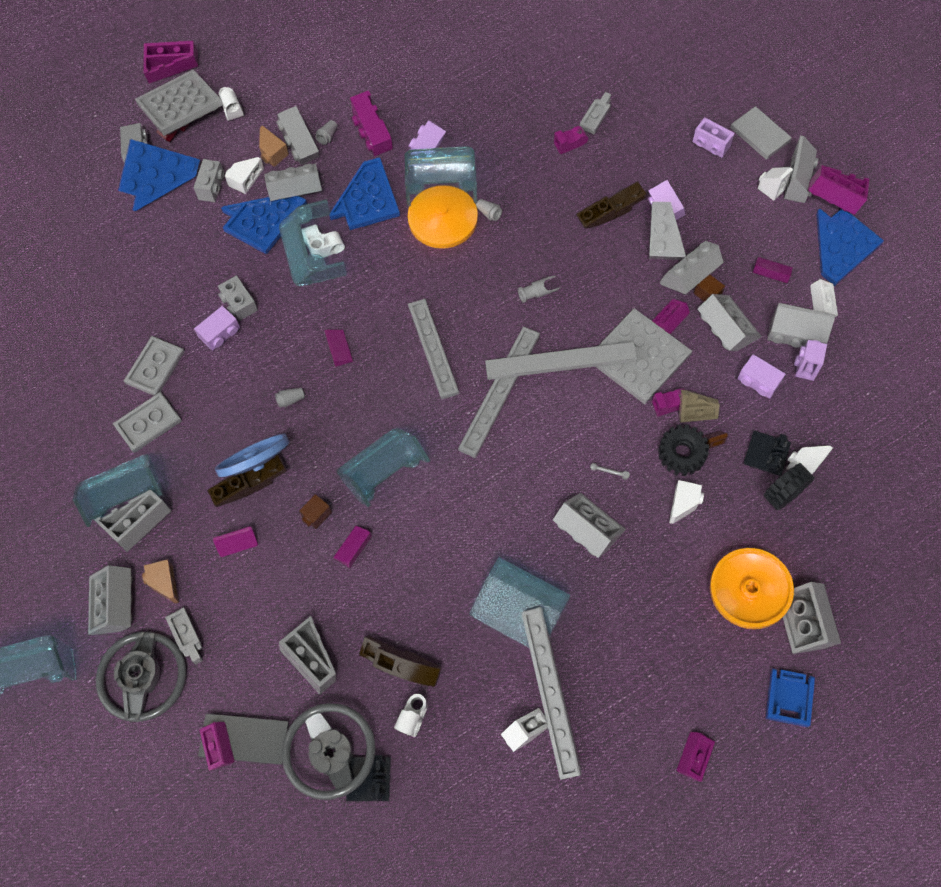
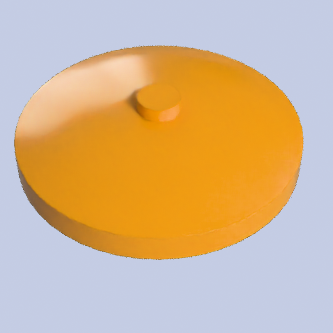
M434 186L422 191L413 199L408 209V223L412 234L421 243L434 248H451L462 244L473 234L478 222V212L474 200L466 192L453 186Z
M743 548L730 552L718 562L711 576L710 594L716 609L726 620L742 628L762 629L777 623L787 613L793 601L794 585L788 569L776 556L761 549Z

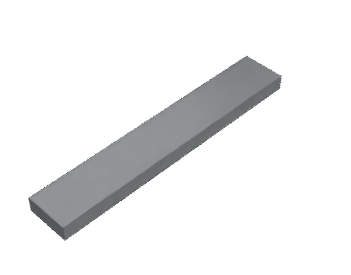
M422 299L409 303L408 308L441 400L458 395L457 385L426 300Z

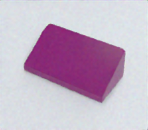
M758 257L753 273L788 283L793 267Z
M672 299L652 322L671 334L690 313L687 303Z
M324 330L335 367L353 362L344 331Z
M250 526L213 538L220 557L258 546L255 532Z
M355 526L333 558L351 568L371 539V532Z
M213 722L199 729L209 771L234 763L225 722Z
M690 732L677 767V772L701 782L715 741L701 733Z

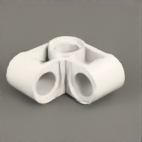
M228 87L221 88L219 96L222 100L227 120L230 121L244 116L235 92Z
M316 224L300 230L303 240L314 259H322L332 254L340 253L345 248L337 231L321 234Z
M414 694L408 699L404 710L401 711L394 726L396 730L416 737L428 708L424 696ZM415 700H422L423 706L421 709L415 710L412 708Z

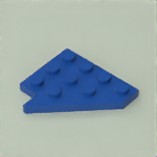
M130 139L118 191L135 195L132 210L137 211L196 177L200 159Z
M380 157L362 163L330 212V220L345 216L349 230L400 216Z
M300 196L273 201L266 197L223 206L221 208L222 212L231 217L223 226V230L267 255L306 206L307 201Z
M819 209L816 215L821 275L836 286L879 248L884 240L851 213L843 209L838 211L832 218Z

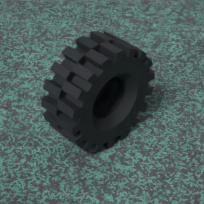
M686 424L684 428H681V425H677L676 429L671 427L668 432L666 431L658 449V452H660L658 457L659 460L662 459V466L667 465V471L674 470V475L677 476L679 472L682 473V476H686L688 472L690 475H693L695 471L698 472L709 454L707 437L702 438L704 434L702 431L697 433L696 427L693 426L692 429H689V425ZM679 445L687 446L691 454L688 457H682L676 453V447Z
M802 463L796 464L778 478L766 490L763 496L778 511L802 493L813 482L815 477Z

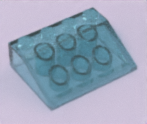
M498 557L469 615L529 647L521 612L542 607L550 637L569 603L570 595Z

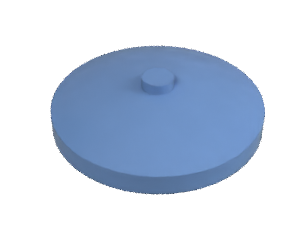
M278 434L266 438L226 458L215 467V471L218 477L233 476L252 469L254 472L265 467L264 463L278 455L290 441L286 434Z

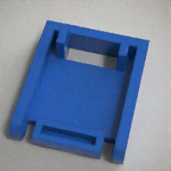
M772 668L766 719L809 727L811 725L815 677L809 676L808 684H805L806 674L780 670L779 678H776L777 669ZM780 709L797 712L798 719L779 715Z

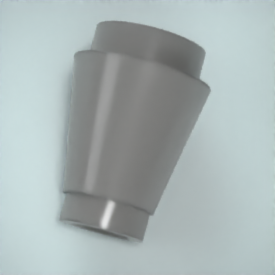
M330 120L318 129L315 135L316 140L323 145L330 143L338 127L337 123Z
M483 199L478 200L476 204L477 209L490 221H497L502 214V209L498 204Z
M301 387L279 390V393H275V398L279 408H286L303 399L304 393Z

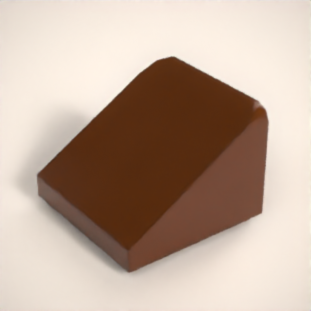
M717 431L702 436V438L707 437V444H709L710 449L724 444L728 434Z

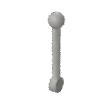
M596 463L590 465L593 471L600 470L619 475L624 480H627L630 476L627 471L622 473L597 466Z

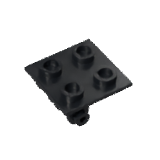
M753 431L743 464L782 476L791 442L788 441L787 436L784 434H780L776 438Z
M375 755L368 776L359 787L346 795V802L389 801L391 757ZM352 757L350 768L353 779L361 771L366 757Z

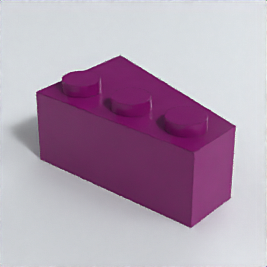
M194 41L144 43V75L149 84L198 67V50Z
M368 90L350 97L353 112L351 119L354 126H358L361 139H365L367 150L371 151L375 157L392 150L393 146L391 136L383 119L380 120L376 112L378 111L376 105L371 103V94Z
M822 165L810 179L808 191L815 196L825 199L828 203L835 204L844 211L855 215L867 201L869 179H857L854 174L847 176L841 174V170Z

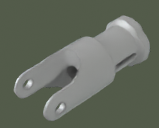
M549 276L532 282L530 286L524 288L519 287L518 295L522 303L533 297L539 298L559 290L560 287L553 290H546L544 287L546 280L556 276Z

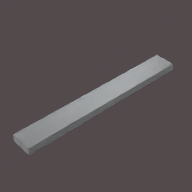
M523 326L507 358L530 355L540 337V333ZM519 376L494 380L458 451L474 458L477 457Z
M634 342L486 360L485 363L487 378L492 380L637 361Z
M539 607L521 612L560 780L582 775L543 608Z

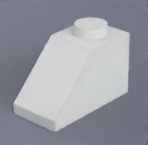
M256 157L234 163L225 175L228 186L246 194L264 170L261 158Z
M791 167L772 168L770 171L764 172L759 178L758 189L774 201L785 191L793 169Z
M831 446L803 447L798 453L794 451L788 459L790 464L786 469L789 470L796 464L802 463L813 474L833 448Z
M678 480L669 523L677 522L695 511L698 504H702L704 493L701 492L702 485Z
M538 708L517 719L501 735L514 752L548 729L546 717Z

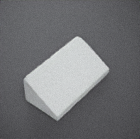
M821 279L811 284L813 309L834 314L835 317L838 316L833 284Z

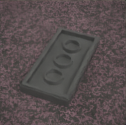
M216 714L205 715L203 727L213 722H225L234 761L283 765L282 746L289 729L288 721ZM201 739L198 757L206 758Z

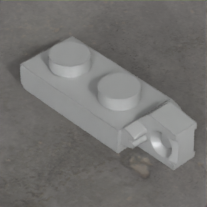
M605 92L601 100L595 99L579 126H582L585 131L595 134L610 110L611 94Z
M182 608L165 617L184 656L190 655L195 665L202 662L203 660L199 653V650L202 649L201 641L186 609Z

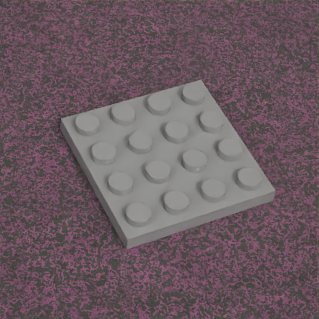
M194 70L135 99L137 105L163 136L172 133L182 126H186L193 120L201 118L203 115L223 105L220 97Z
M634 308L599 346L634 342L637 361L595 367L643 404H646L692 354V350Z

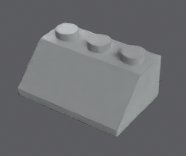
M801 135L792 156L790 167L793 171L786 186L784 199L805 203L807 197L812 195L808 188L810 179L816 173L813 172V169L817 167L818 158H816L817 150Z
M305 164L302 167H290L286 170L271 171L264 174L270 201L322 191L316 164Z
M708 241L701 243L699 247L669 270L661 279L660 284L687 294L724 263L719 245Z
M712 294L698 308L701 318L712 327L711 331L722 340L723 347L729 351H738L762 337L730 295Z
M778 303L770 321L767 340L777 344H788L796 348L805 346L808 340H817L827 344L835 315Z
M582 493L564 502L553 519L560 529L569 533L576 542L581 543L590 554L598 558L606 553L626 530Z
M108 565L89 576L88 635L121 632L131 627V584L133 580L131 568Z
M809 582L794 588L792 604L783 616L792 653L797 654L821 650L841 644L824 584Z

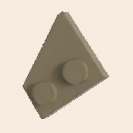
M681 390L680 423L718 419L719 401L687 390Z

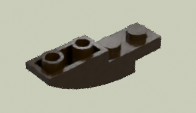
M637 181L610 198L605 196L577 213L576 216L585 229L599 226L633 210L632 206L647 198V194Z
M276 455L264 463L265 467L254 472L252 469L245 473L230 476L208 489L207 491L214 506L218 507L237 501L272 484L273 479L287 472L280 456Z
M370 635L364 637L359 653L360 656L372 661L373 667L383 672L426 686L435 687L442 667L408 650L402 652Z

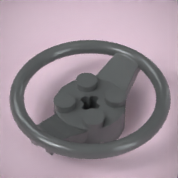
M136 632L119 639L103 655L97 669L96 690L102 705L115 717L130 722L147 721L162 715L174 705L184 688L186 681L184 656L171 639L159 633ZM136 641L128 655L124 656L121 661L119 660L114 669V679L123 690V711L117 708L108 698L104 677L106 668L115 653L125 645ZM157 641L165 645L174 655L178 666V678L169 698L154 710L143 713L146 695L154 690L160 677L159 664L153 659ZM138 669H140V675H138V677H135L133 675L134 672H138Z
M336 703L320 704L299 715L289 727L282 746L283 767L292 785L306 796L321 800L337 799L354 791L368 776L375 757V739L368 722L351 707ZM338 712L345 714L361 727L366 739L367 753L364 765L354 779L352 778L350 762L354 755L352 744L345 735L337 730H333L321 713ZM304 722H306L312 740L308 747L310 762L316 770L329 776L336 790L322 791L307 786L298 778L292 767L290 757L291 744L297 730ZM331 748L333 750L336 749V752H334L335 756L332 758L327 756L328 750Z

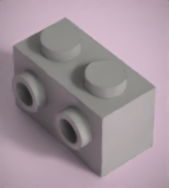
M203 159L194 185L198 200L216 201L224 178V169H222L219 161Z
M237 275L218 286L220 291L218 294L223 304H228V311L233 316H236L239 321L258 311L254 300Z

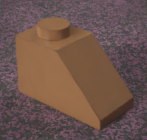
M262 125L260 127L259 140L261 158L265 163L275 167L289 155L287 146Z
M168 560L144 565L145 572L142 573L144 584H147L153 591L173 603H179L173 565Z

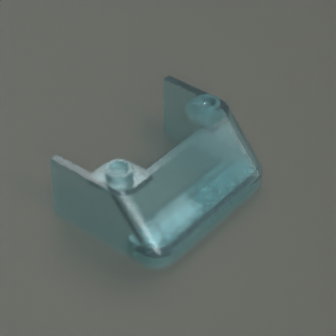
M471 147L412 149L405 153L407 206H411V194L421 193L424 190V184L458 182L461 190L466 192L473 191L474 203H477L475 154Z
M327 199L298 206L279 225L292 280L297 286H305L347 275L344 261L326 265L321 255L313 254L308 256L300 224H305L311 219L330 215Z
M395 428L342 465L336 473L357 500L366 507H369L371 505L369 501L374 497V487L403 466L413 468L420 463V460L427 463L431 460L414 435Z
M145 454L80 482L75 487L73 502L86 526L90 527L92 520L98 517H105L107 509L149 490H152L158 496L162 495V485L149 455Z
M43 636L0 648V694L4 693V688L41 678L50 680L52 683L62 681L63 677H67L72 681L77 680L73 649L54 636Z

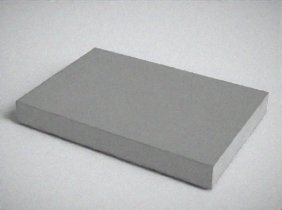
M756 106L730 126L736 134L766 160L791 142L792 139L791 136Z
M151 336L124 379L125 384L155 396L163 389L185 353L184 349Z
M159 392L114 422L113 425L133 453H135L179 424L182 420L162 393Z

